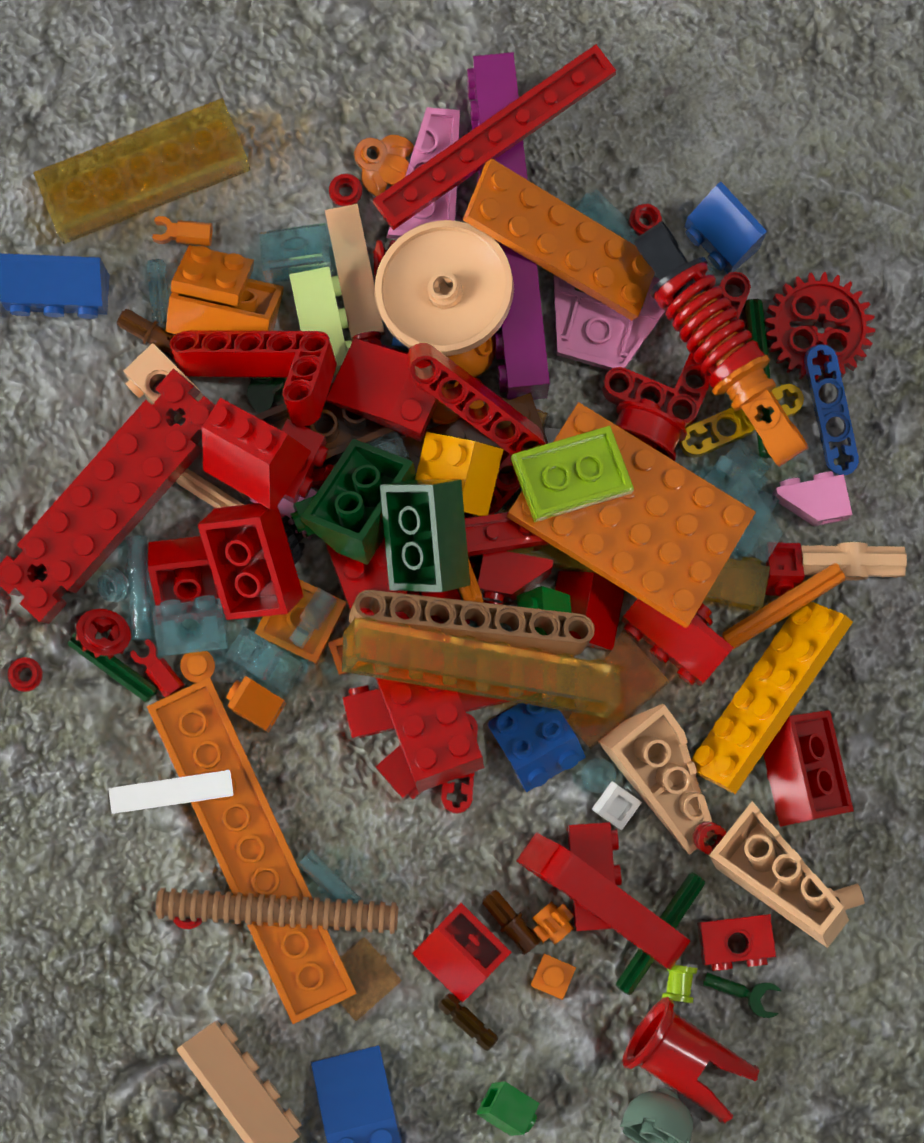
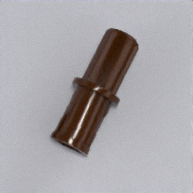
M129 309L121 312L117 320V325L120 328L142 339L143 345L146 346L147 344L151 345L154 343L159 350L174 358L169 346L170 340L175 336L174 334L168 333L165 329L158 326V321L152 323Z
M497 890L491 891L483 898L482 904L500 924L501 928L499 930L501 933L505 932L523 955L530 952L541 942L521 918L522 913H516Z

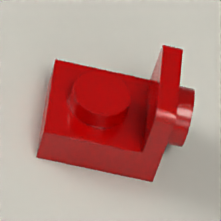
M767 542L765 547L767 569L765 595L780 597L803 583L805 575L801 543Z

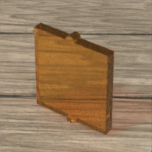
M365 937L341 957L357 994L339 1003L357 1021L402 981L386 962L387 957L385 955L381 956Z

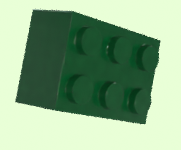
M461 479L404 480L380 485L389 590L445 592L470 586Z

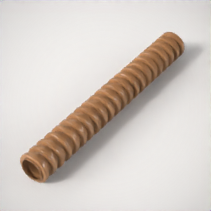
M160 888L156 898V915L158 919L168 916L169 920L179 917L181 921H185L186 917H190L191 921H197V918H202V922L213 919L214 923H218L219 919L224 920V923H230V920H235V924L246 921V925H251L253 921L257 922V925L260 926L263 925V922H268V926H274V923H279L280 927L290 924V927L295 928L296 924H301V928H307V925H312L313 929L323 926L324 930H328L329 926H332L334 930H340V927H345L346 931H351V928H356L357 932H361L362 928L371 933L373 929H378L379 933H384V930H390V934H394L397 931L398 906L396 902H392L390 906L382 901L380 905H375V901L364 904L363 900L353 903L351 899H348L347 903H342V899H336V902H331L330 898L320 901L319 897H315L314 901H311L309 897H303V900H298V896H292V899H287L286 895H282L281 899L276 898V895H270V898H265V894H259V897H254L253 893H249L247 897L243 896V893L240 892L237 893V896H232V892H226V895H221L220 891L210 894V891L205 890L203 894H200L199 890H193L192 893H188V889H182V892H177L176 888H171V891L168 892L166 888Z

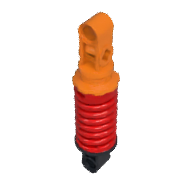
M663 221L634 239L633 241L637 249L660 280L650 290L649 294L657 301L660 308L666 310V317L668 320L673 321V328L675 331L680 332V339L682 342L687 343V350L694 354V361L701 365L702 373L710 376L709 384L713 389L714 395L718 396L727 393L733 401L731 404L735 411L743 409L763 440V445L779 467L808 449V444L794 423L790 421L772 393L776 384L773 379H768L763 370L770 362V358L760 350L757 341L751 340L752 333L749 330L742 331L745 323L742 319L735 320L738 312L735 308L728 309L731 301L727 297L721 298L724 294L722 287H713L716 283V278L712 274L706 275L708 262L705 257L688 262L680 250L675 237ZM764 407L774 410L770 415L772 419L770 423L763 420L760 421V418L763 416L761 410Z

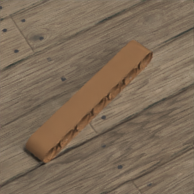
M365 590L359 593L349 613V623L352 628L365 634L563 656H577L581 654L594 636L595 631L591 619L577 613L376 590ZM360 608H368L372 610L375 615H365L364 613H362ZM395 612L407 614L409 620L400 619ZM430 616H438L444 623H436ZM465 620H473L479 627H471ZM500 623L508 624L513 631L504 630ZM534 627L542 628L547 635L539 634ZM569 631L576 632L581 639L572 637Z

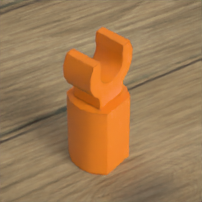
M158 216L154 219L156 225L167 227L164 234H153V241L158 244H166L171 240H176V243L201 246H211L212 223L183 220L172 223L165 216Z

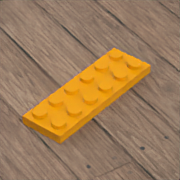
M812 601L792 613L780 631L774 636L760 660L754 665L740 689L734 694L733 699L715 722L703 743L695 751L691 761L695 764L696 774L736 794L853 621L845 614Z

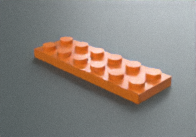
M494 159L487 161L463 221L631 321L638 318L655 272L645 261L637 247Z

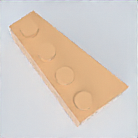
M753 801L709 855L718 871L827 948L849 921L842 904L817 875L810 870L799 854L791 848Z

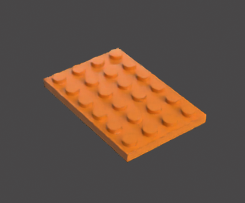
M578 402L553 442L611 426L634 491L628 495L538 522L533 521L522 491L506 517L687 628L756 511Z

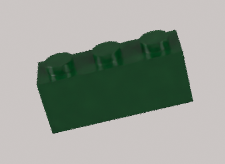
M352 439L302 514V522L337 553L368 565L385 539L380 485L404 480H415L414 462Z

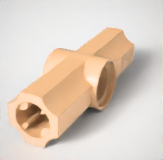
M845 542L839 543L837 546H801L805 576H814L833 563H837L841 567L848 581L865 580L868 577L898 578L904 577L906 573L907 554L905 547L868 546L867 543Z

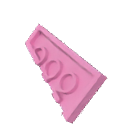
M426 108L405 177L459 140L460 110ZM457 186L395 230L389 227L386 238L398 239L409 230L429 222L441 220L455 221Z

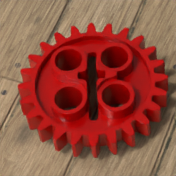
M811 272L807 276L806 283L797 276L793 281L794 288L785 283L782 287L785 296L776 293L773 301L778 306L769 305L766 311L773 316L772 318L765 319V326L773 329L766 333V340L775 341L770 346L769 353L779 351L781 354L776 363L789 362L787 373H790L795 368L800 369L799 379L802 380L806 374L804 365L806 351L814 345H827V340L837 339L843 345V351L835 352L838 358L841 377L843 378L846 374L844 366L854 371L857 368L855 359L863 361L867 356L862 349H870L873 344L869 339L865 338L873 336L876 330L866 326L875 318L874 315L864 313L871 304L870 302L859 303L858 300L863 292L861 290L852 294L850 289L853 282H848L844 287L840 286V275H837L833 282H828L827 274L823 272L819 281H816ZM796 304H808L812 309V314L808 316L799 314L796 310ZM832 306L841 307L846 317L843 319L834 318L829 308ZM817 321L821 322V327L825 329L823 333H818V328L814 326ZM794 322L801 326L795 328L791 327L789 323ZM847 327L849 332H844L837 328ZM804 336L809 341V347L806 349L798 348L793 342V337ZM820 350L817 351V357L812 359L813 365L820 366L824 378H832L833 371L828 374L825 373L824 363L829 361V356L822 355ZM815 375V381H817L819 375Z

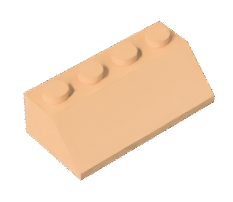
M218 1020L214 1021L176 1049L244 1143H293L301 1136L298 1130L302 1126L300 1120L290 1108L286 1111L283 1110L277 1101L281 1097L270 1080L265 1082L261 1080L255 1072L260 1068L248 1051L243 1054L234 1043L238 1040V1037L227 1023L221 1026Z

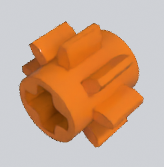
M551 901L532 917L537 924L532 931L542 943L549 938L556 945L574 929V926L569 922L574 917V914L564 903L557 908Z

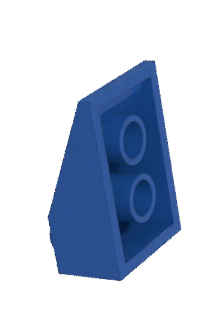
M380 1045L311 1062L327 1143H403Z

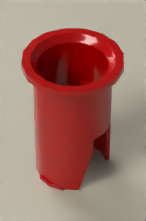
M664 997L651 1008L632 1035L623 1055V1066L627 1069L640 1066L717 1118L718 1122L726 1124V1122L733 1118L732 1113L706 1085L697 1080L704 1071L709 1061L720 1069L753 1081L758 1080L759 1067L750 1064L675 1013L673 1000L669 997Z

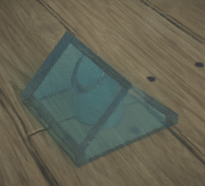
M326 223L259 232L262 270L267 283L289 281V274L328 266L330 273L333 274Z

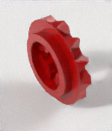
M99 608L87 611L80 617L76 625V640L81 642L83 651L89 650L93 652L95 658L102 655L111 659L118 653L123 654L131 639V630L126 620L118 613L108 609ZM111 629L108 638H95L97 632L103 633Z

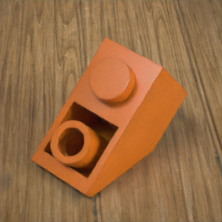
M247 676L244 677L242 682L236 680L226 697L230 700L227 706L234 713L268 733L287 704L282 698Z

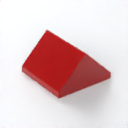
M558 571L555 590L570 595L571 613L585 615L594 624V636L586 647L613 652L625 590L597 573ZM569 631L572 637L576 639H581L579 634H577L574 631Z

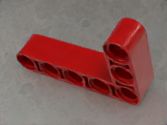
M730 272L723 277L719 286L724 290L721 298L727 297L731 301L728 309L735 308L737 310L738 316L735 319L737 320L750 293L751 285L749 279L744 274ZM732 284L736 285L741 289L742 295L732 297L727 294L725 287ZM690 353L675 389L627 368L616 367L606 374L602 391L606 400L615 405L623 401L640 403L643 393L652 392L658 397L659 410L670 416H674L672 412L673 407L678 405L685 406L690 412V417L682 419L686 423V429L692 425L709 388L710 376L702 373L701 365L694 361V354ZM689 375H696L703 381V386L697 389L691 388L687 385L685 378ZM614 379H622L627 384V390L620 393L615 392L611 389L609 383Z
M182 331L173 336L169 344L177 368L185 376L287 377L282 395L290 420L294 425L301 427L314 424L320 418L337 367L330 338L321 331Z
M428 343L415 344L407 353V364L412 380L499 445V448L504 449L488 515H492L521 486L515 469L510 473H501L500 470L506 466H513L511 461L512 454L545 445L546 442L542 430L435 347ZM423 359L432 361L431 365L424 369L415 366ZM449 380L459 382L456 387L451 389L442 387ZM477 400L486 402L484 406L478 409L469 407ZM501 421L512 422L510 426L504 429L496 427ZM528 441L538 442L532 448L522 447Z
M537 832L516 860L528 871L558 888L669 970H672L691 942L687 937L578 856Z

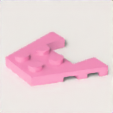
M553 274L557 356L607 370L616 367L626 368L666 312L665 309L660 308L657 301L649 294L650 290L660 281L657 277H653L639 317L631 321L586 293L574 290V286Z

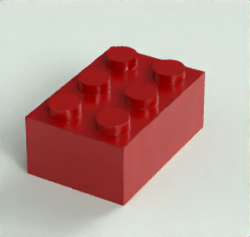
M260 503L214 508L197 524L226 620L288 614L304 597L278 506L275 511Z

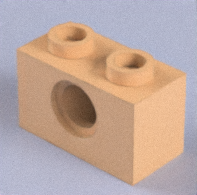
M154 343L123 371L129 379L125 383L126 386L138 398L145 395L152 403L161 395L153 392L154 384L158 380L164 379L173 368L190 383L192 382ZM202 393L196 397L198 401L203 397ZM177 414L174 417V420L176 421L175 423H177L183 415Z

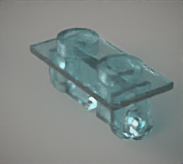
M597 189L593 193L589 191L581 199L582 203L576 210L634 244L633 240L639 237V235L635 234L633 228H630L628 219Z

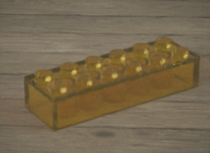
M220 98L37 170L33 174L56 232L62 243L66 244L251 171L225 102L223 98Z

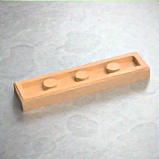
M358 204L325 210L351 338L354 335L368 331H379L381 335H385L382 318L376 304L375 285Z

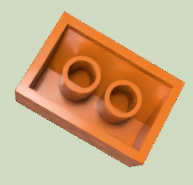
M249 279L238 306L172 292L169 297L166 332L177 334L182 331H274L284 286Z

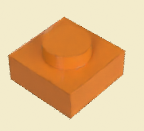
M544 953L530 986L563 1000L576 967Z

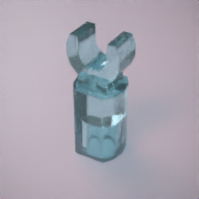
M318 588L300 615L302 621L291 635V642L303 649L313 631L321 628L337 603V599Z

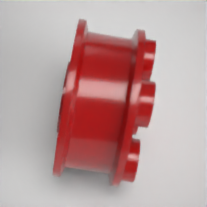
M641 399L640 403L634 401L620 402L616 408L619 416L615 425L673 461H676L677 457L674 450L678 442L685 440L687 436L686 423L680 418L670 416L659 410L660 406L649 399Z

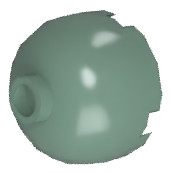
M660 1088L658 1092L648 1091L636 1096L625 1110L620 1127H624L622 1132L636 1143H690L693 1132V1118L688 1107L679 1100V1095L676 1092Z

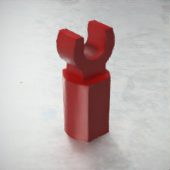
M149 639L144 641L150 649L147 657H139L134 650L130 652L132 659L136 663L147 667L145 673L164 697L180 691L185 686L164 658L159 659L157 657V647Z

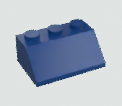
M0 253V302L6 311H10V314L29 316L30 312H44L45 316L59 318L64 317V313H77L78 317L85 319H96L98 314L107 315L110 275L100 257Z

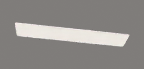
M230 770L108 789L112 814L234 795Z

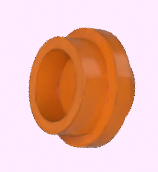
M192 649L182 657L180 663L181 672L187 680L193 683L208 677L211 678L215 671L214 658L204 649Z

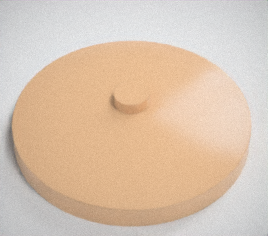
M452 220L425 223L399 237L382 258L375 279L377 308L383 322L392 335L409 348L418 343H428L445 356L470 351L491 338L506 319L514 292L511 268L500 245L492 237L470 224Z

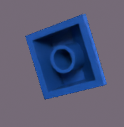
M719 182L687 217L684 226L687 229L685 233L690 241L696 246L701 245L709 253L708 259L712 265L719 271L724 270L727 274L738 269L760 249L767 233L765 228L722 182Z

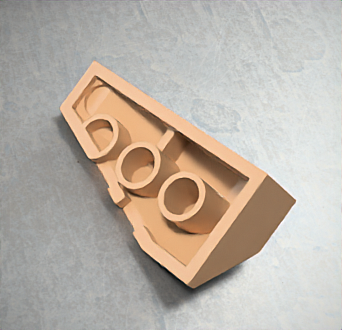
M661 704L624 720L598 742L675 840L690 855L698 849L693 842L694 830L703 822H712L705 796L701 793L696 777L697 770L690 758L685 732L668 708ZM711 831L707 832L708 838L704 837V842L715 834Z

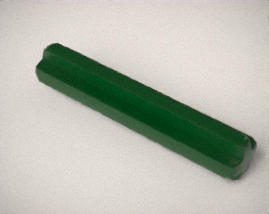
M76 632L70 637L68 645L144 702L151 701L158 690L156 686L118 658L113 656L109 659L107 656L102 655L95 658L93 652L89 650L83 651L81 642L76 640Z

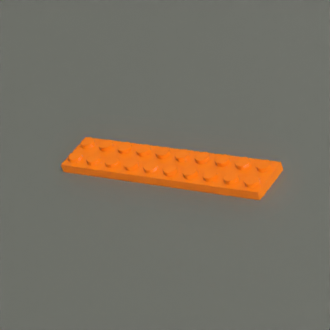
M208 677L146 706L179 777L230 770L233 796L191 802L233 896H237V893L240 892L243 893V896L247 897L249 893H253L254 897H259V894H265V898H270V895H276V898L281 899L282 895H286L287 899H292V896H298V900H303V897H309V900L314 901L212 679ZM253 921L251 925H247L292 1024L357 994L328 930H324L323 926L313 929L312 925H307V928H301V924H296V927L292 928L290 924L280 927L279 923H274V926H268V922H263V925L260 926L257 925V922Z

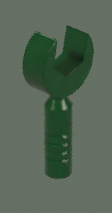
M709 972L706 973L703 986L740 999L748 998L749 1008L759 1017L772 1018L779 1014L765 1011L760 1000L767 990L781 991L778 986L762 982L749 990L743 984Z

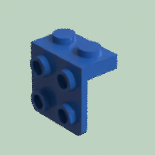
M547 691L534 694L491 719L488 723L491 733L510 761L526 792L544 785L550 778L564 770L573 768L578 762L586 758L576 734Z

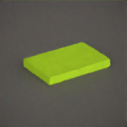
M611 426L521 451L511 456L513 467L534 522L628 495L634 491Z

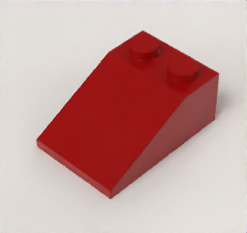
M356 338L353 339L326 398V401L420 442L439 403L438 399L412 380L407 364V354ZM420 360L415 366L424 369L429 367L431 363ZM448 381L445 382L442 387L445 388Z

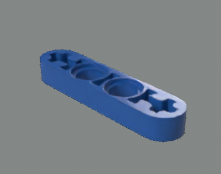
M823 344L814 345L806 351L804 365L825 462L828 469L833 473L848 475L857 468L859 456L838 358L830 346ZM820 350L822 355L829 356V361L824 363L825 373L828 374L833 371L834 378H822L815 381V375H822L820 366L813 365L812 359L817 357V351ZM826 383L834 385L837 390L836 398L830 403H824L819 398V390ZM832 417H839L844 423L843 432L838 436H830L826 430V423ZM847 439L848 444H841L843 454L850 455V461L845 462L846 468L842 469L841 465L834 464V459L839 457L837 446L830 448L829 442H841Z

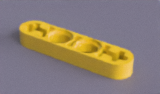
M784 384L774 388L772 393L778 402L781 401L785 392L788 397L795 396L796 400L792 404L793 408H789L787 404L781 406L789 418L799 412L804 402V396L799 387L793 384ZM731 407L687 427V436L679 444L685 455L697 458L757 431L743 409L735 411ZM721 419H729L735 424L736 431L731 436H723L717 431V423ZM705 426H710L711 435L716 443L713 444L711 437L701 442V449H697L695 445L688 446L687 442L690 440L691 433H694L696 437H701L708 432Z

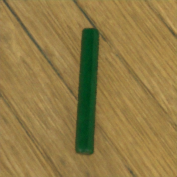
M693 872L689 873L660 918L676 929L704 887L705 880ZM638 949L616 982V987L623 993L631 995L654 962V959L641 949Z

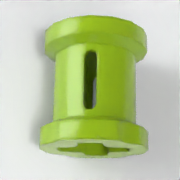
M674 965L672 970L667 969L669 971L667 990L665 993H662V998L669 997L673 1001L693 1003L694 998L690 996L693 975L697 974L698 968Z

